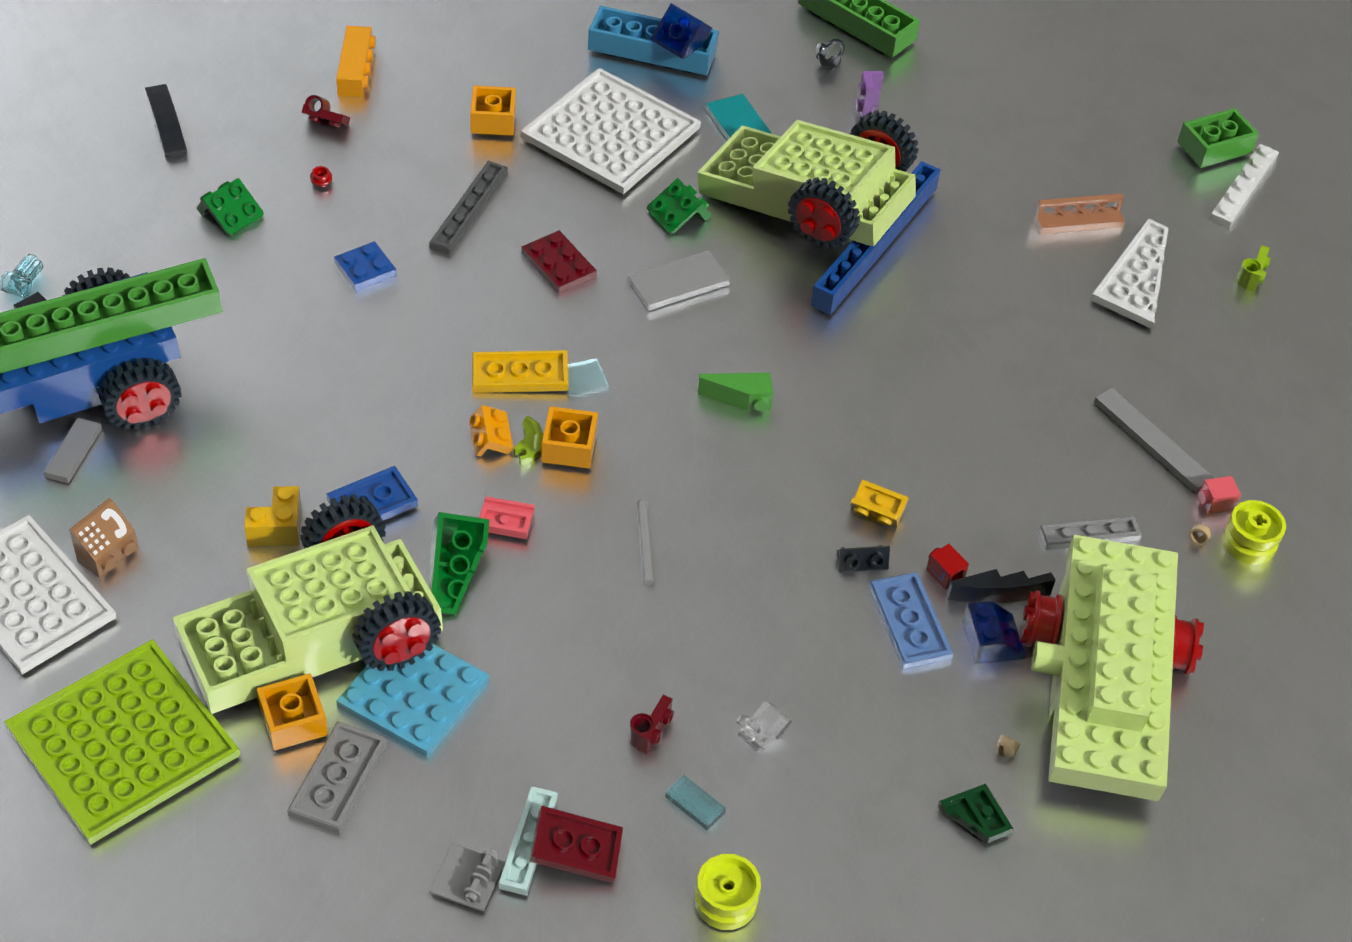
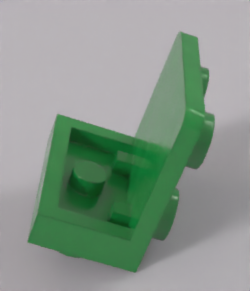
M239 177L232 182H224L213 193L209 191L201 196V202L196 208L201 216L210 211L229 236L237 233L264 215L263 210Z
M678 177L647 205V210L669 234H674L696 213L705 221L712 216L707 210L710 205L701 196L697 198L695 196L697 194L696 190L689 183L685 186Z

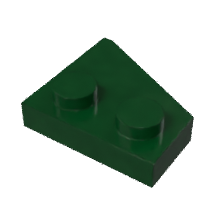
M986 783L940 800L938 803L940 811L986 843L1012 834L1014 829Z

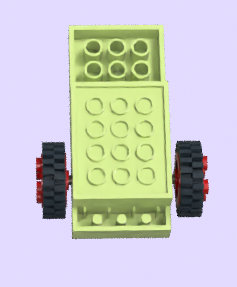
M874 110L873 113L870 111L864 115L851 129L850 134L796 120L782 136L741 126L697 172L699 194L796 223L794 228L796 230L801 228L802 230L800 235L804 237L807 234L809 236L807 241L812 243L816 240V246L821 247L824 243V248L829 249L832 246L834 249L844 245L848 239L874 247L916 197L915 174L906 171L917 158L919 148H916L918 141L913 140L916 136L914 132L908 133V130L911 128L908 124L904 127L901 125L904 121L902 118L896 121L895 114L891 113L887 117V111L879 113V110Z
M346 495L340 496V502H337L335 498L330 499L331 505L328 507L325 503L319 505L322 511L318 512L314 509L311 512L313 519L307 517L304 521L306 526L301 528L302 535H300V539L304 549L246 568L250 591L173 617L178 641L211 714L257 698L256 688L309 673H311L312 677L362 659L372 669L377 667L379 671H383L386 667L388 671H394L396 664L399 669L405 668L404 662L408 661L412 665L416 663L414 657L418 656L422 659L426 656L423 652L424 650H432L433 645L431 642L437 643L439 639L437 634H441V630H443L441 608L402 540L398 539L387 544L383 543L382 537L386 535L384 530L386 527L376 507L370 500L367 501L362 496L358 499L357 495H351L350 499H348Z

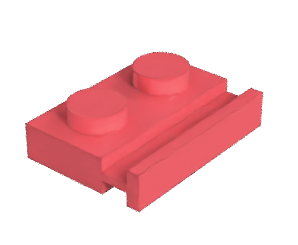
M485 496V502L479 518L490 519L488 533L527 539L535 512V505Z

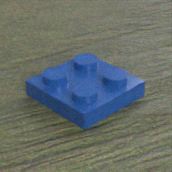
M375 241L334 256V264L355 292L397 276L396 268Z

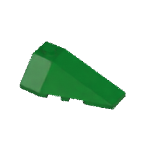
M439 512L435 517L431 537L429 589L441 608V614L455 616L479 560L488 544L490 519Z

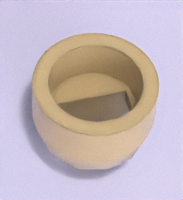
M1202 523L1196 524L1189 532L1190 540L1199 546L1205 545L1211 537V530Z
M1000 735L996 749L1000 756L1010 758L1016 754L1021 744L1010 737Z

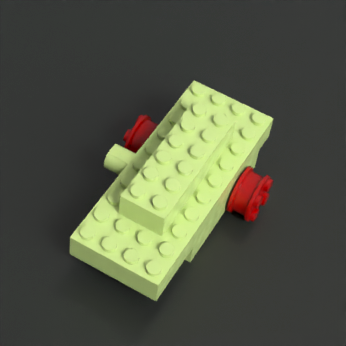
M1074 535L1067 552L1066 573L1060 586L1059 594L1054 598L1043 596L1037 590L1030 592L1028 605L1024 607L1023 621H1026V626L1022 629L1020 642L1025 643L1027 647L1035 644L1031 671L1052 675L1048 724L1053 725L1049 782L1159 801L1167 788L1172 670H1182L1185 675L1194 673L1196 660L1200 661L1203 654V645H1200L1199 641L1203 635L1204 622H1199V619L1192 618L1191 621L1179 620L1175 615L1177 552Z

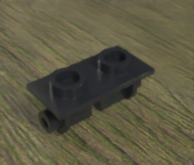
M890 546L841 547L839 550H836V559L839 560L838 572L889 569Z

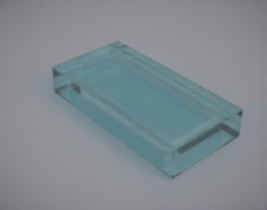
M685 775L665 793V797L705 830L712 827L726 812V807Z

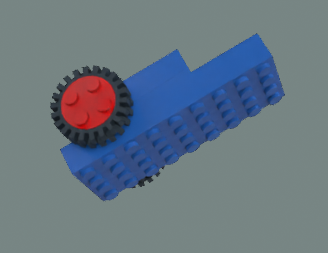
M108 267L105 273L103 268H97V274H93V271L89 270L87 271L88 277L85 278L82 274L77 276L79 282L77 283L72 280L69 283L71 288L66 287L64 292L65 295L132 277L127 273L123 274V271L119 269L114 272L113 268ZM172 326L0 373V414L33 404L39 423H43L102 404L106 417H108L111 423L114 422L117 427L122 425L124 429H129L132 424L135 430L139 429L140 424H143L144 428L150 427V421H153L155 425L160 423L158 418L160 416L163 419L168 418L167 411L173 413L176 410L174 405H179V398L182 396L177 378L172 368L166 363L181 358L177 338Z

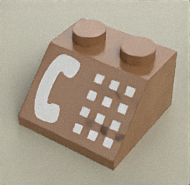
M110 498L69 529L77 562L99 578L107 571L112 570L119 561L133 553L135 548L138 547L135 529Z

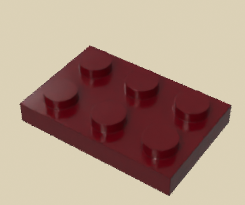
M560 230L521 246V253L558 294L597 277V270Z
M541 806L538 812L529 862L613 883L616 877L623 827Z

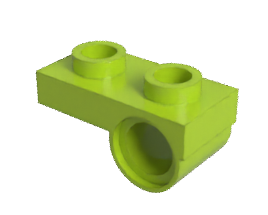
M1261 245L1256 259L1248 258L1243 260L1236 278V282L1241 287L1255 292L1257 284H1263L1267 273L1263 269L1267 270L1271 260L1270 257H1267L1269 247Z

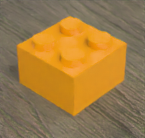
M473 85L470 111L471 133L514 136L516 88Z
M549 406L542 439L541 462L590 469L597 435L598 412Z
M311 673L256 688L259 707L274 751L328 735L326 716Z

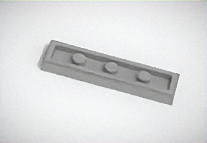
M1135 516L1040 525L1038 529L1045 550L1069 548L1074 535L1120 543L1140 541L1142 537Z

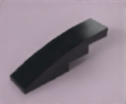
M167 84L145 87L154 125L157 129L165 157L186 154L187 148Z
M997 569L950 581L946 597L948 601L968 603L1026 601L1029 598L1030 592L1035 590L1040 591V594L1043 596L1051 595L1056 579L1052 572L1028 578L1025 571L1000 576Z

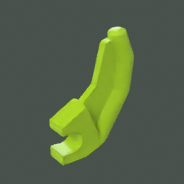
M526 416L522 422L525 434L524 439L514 447L515 457L523 455L519 457V464L521 466L532 463L542 453L544 433L540 424L530 416Z

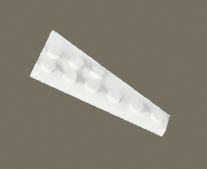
M1148 219L1094 291L1091 301L1152 329L1155 322L1168 227Z

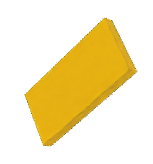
M567 350L472 352V393L569 391Z

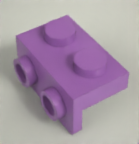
M862 71L861 82L858 84V99L855 102L856 112H859L860 118L870 112L872 106H878L883 71Z

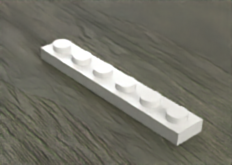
M1259 144L1212 212L1209 220L1230 228L1277 159L1279 152Z

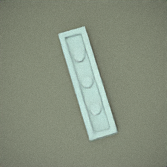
M531 786L499 881V889L527 896L537 863L529 862L538 812L541 806L555 809L558 801V792Z

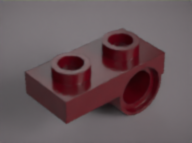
M311 95L303 104L301 113L307 114L309 120L321 122L322 118L328 120V125L339 128L341 124L349 125L350 117L331 112L329 101L323 97ZM317 101H320L321 107L318 111H315L314 105Z
M663 694L651 715L639 713L631 718L629 742L638 751L648 754L652 745L655 747L658 745L662 736L661 730L663 726H668L674 716V711L672 710L673 698Z

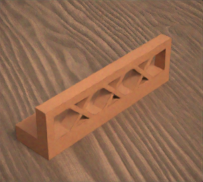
M1120 193L1039 200L1034 221L1040 235L1123 228L1125 220L1120 209L1124 197ZM1110 202H1115L1114 207H1104ZM1089 204H1096L1090 209H1084ZM1070 205H1074V206H1075V207H1073V208L1070 209V210H1067V211H1064V210H1063V209H1065L1067 206H1070ZM1054 207L1051 211L1043 213L1044 208Z

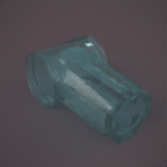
M33 254L24 256L12 272L6 271L3 273L0 279V290L22 298L27 297L31 291L32 281L44 268L43 262Z

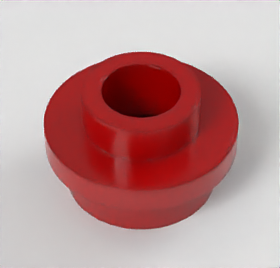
M317 166L310 174V181L317 186L328 185L332 181V173L325 166Z

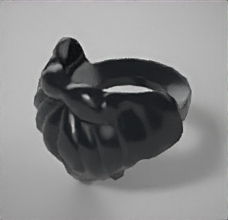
M832 39L826 44H817L816 58L822 67L832 70L839 65L845 50L844 43L840 39ZM833 45H840L838 55H833L829 59L825 58Z

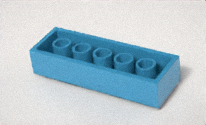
M599 6L588 30V50L708 75L717 52L719 31Z

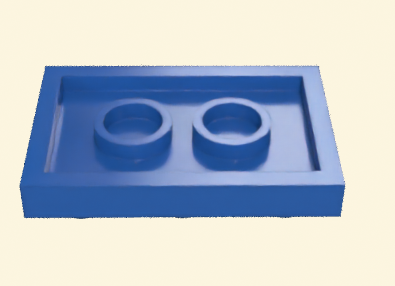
M396 466L326 493L327 501L330 505V499L335 498L337 502H340V496L346 495L348 499H350L351 495H357L358 499L361 496L365 497L367 501L370 500L376 507L382 520L418 506L417 497Z

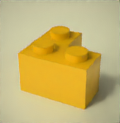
M299 486L273 487L272 507H246L244 528L247 547L300 545L301 498Z

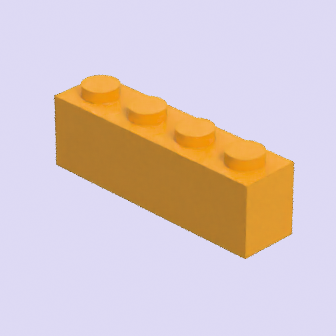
M346 26L336 78L338 96L363 97L364 89H368L369 76L367 75H371V62H373L374 57L372 48L376 47V36H372V27Z

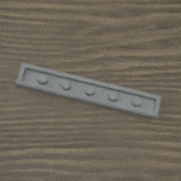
M1110 388L1095 397L1094 403L1194 493L1201 490L1204 480L1214 478L1115 389Z

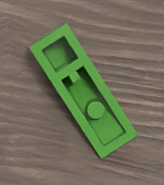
M770 373L699 374L698 394L745 410H771L773 387Z

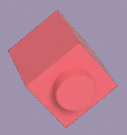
M1232 476L1206 479L1198 493L1199 502L1204 506L1207 514L1234 510L1241 497V493Z

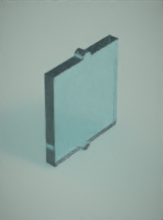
M597 358L568 364L569 390L566 391L568 397L609 389L605 378V371L601 369Z

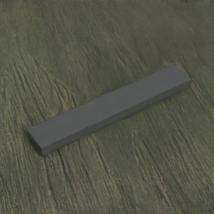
M491 161L486 162L430 240V249L448 255L452 253L508 173V167Z

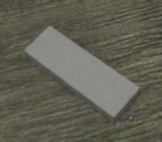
M77 418L44 470L45 478L69 484L101 432V424Z

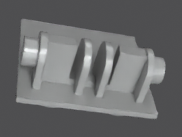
M452 844L429 893L484 912L506 862L499 860L497 851L492 848H487L486 851L479 853Z

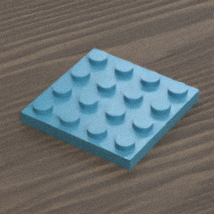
M432 644L433 648L431 651H423L426 656L422 659L418 656L414 657L416 663L412 665L408 661L404 662L405 668L399 669L396 664L394 671H388L386 667L383 671H379L377 667L372 669L367 665L336 702L337 707L428 757L489 681V674Z

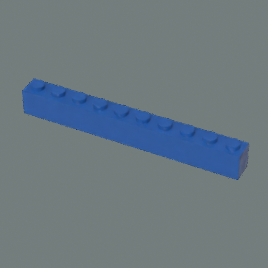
M923 161L918 164L911 173L915 174L916 197L874 247L852 241L813 286L812 307L829 315L833 313L936 191L941 169Z

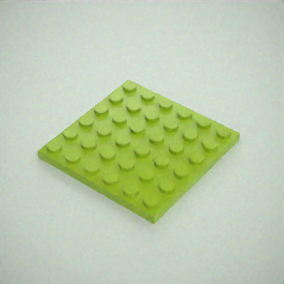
M153 639L4 721L10 734L89 845L240 756V749Z

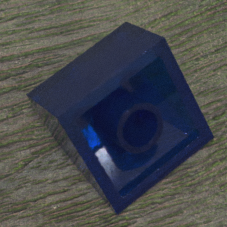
M670 3L650 40L681 59H685L703 46L712 27Z
M993 601L967 603L962 624L974 664L1023 660L1026 658L1012 613Z

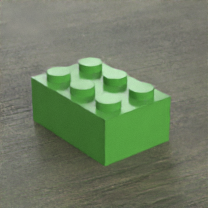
M1236 108L1183 122L1177 142L1196 164L1203 168L1252 153L1259 133Z

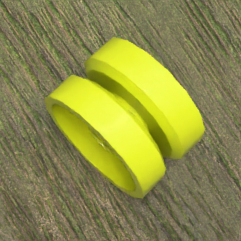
M1248 500L1241 502L1234 507L1222 535L1223 545L1234 558L1247 564L1268 562L1274 557L1286 531L1285 518L1279 510L1263 501Z
M720 854L706 861L701 866L697 876V887L695 889V908L700 918L709 926L720 930H735L745 926L754 917L761 891V879L756 867L746 858L736 854Z

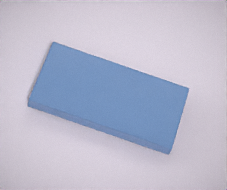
M918 572L869 581V590L903 669L952 659V649Z

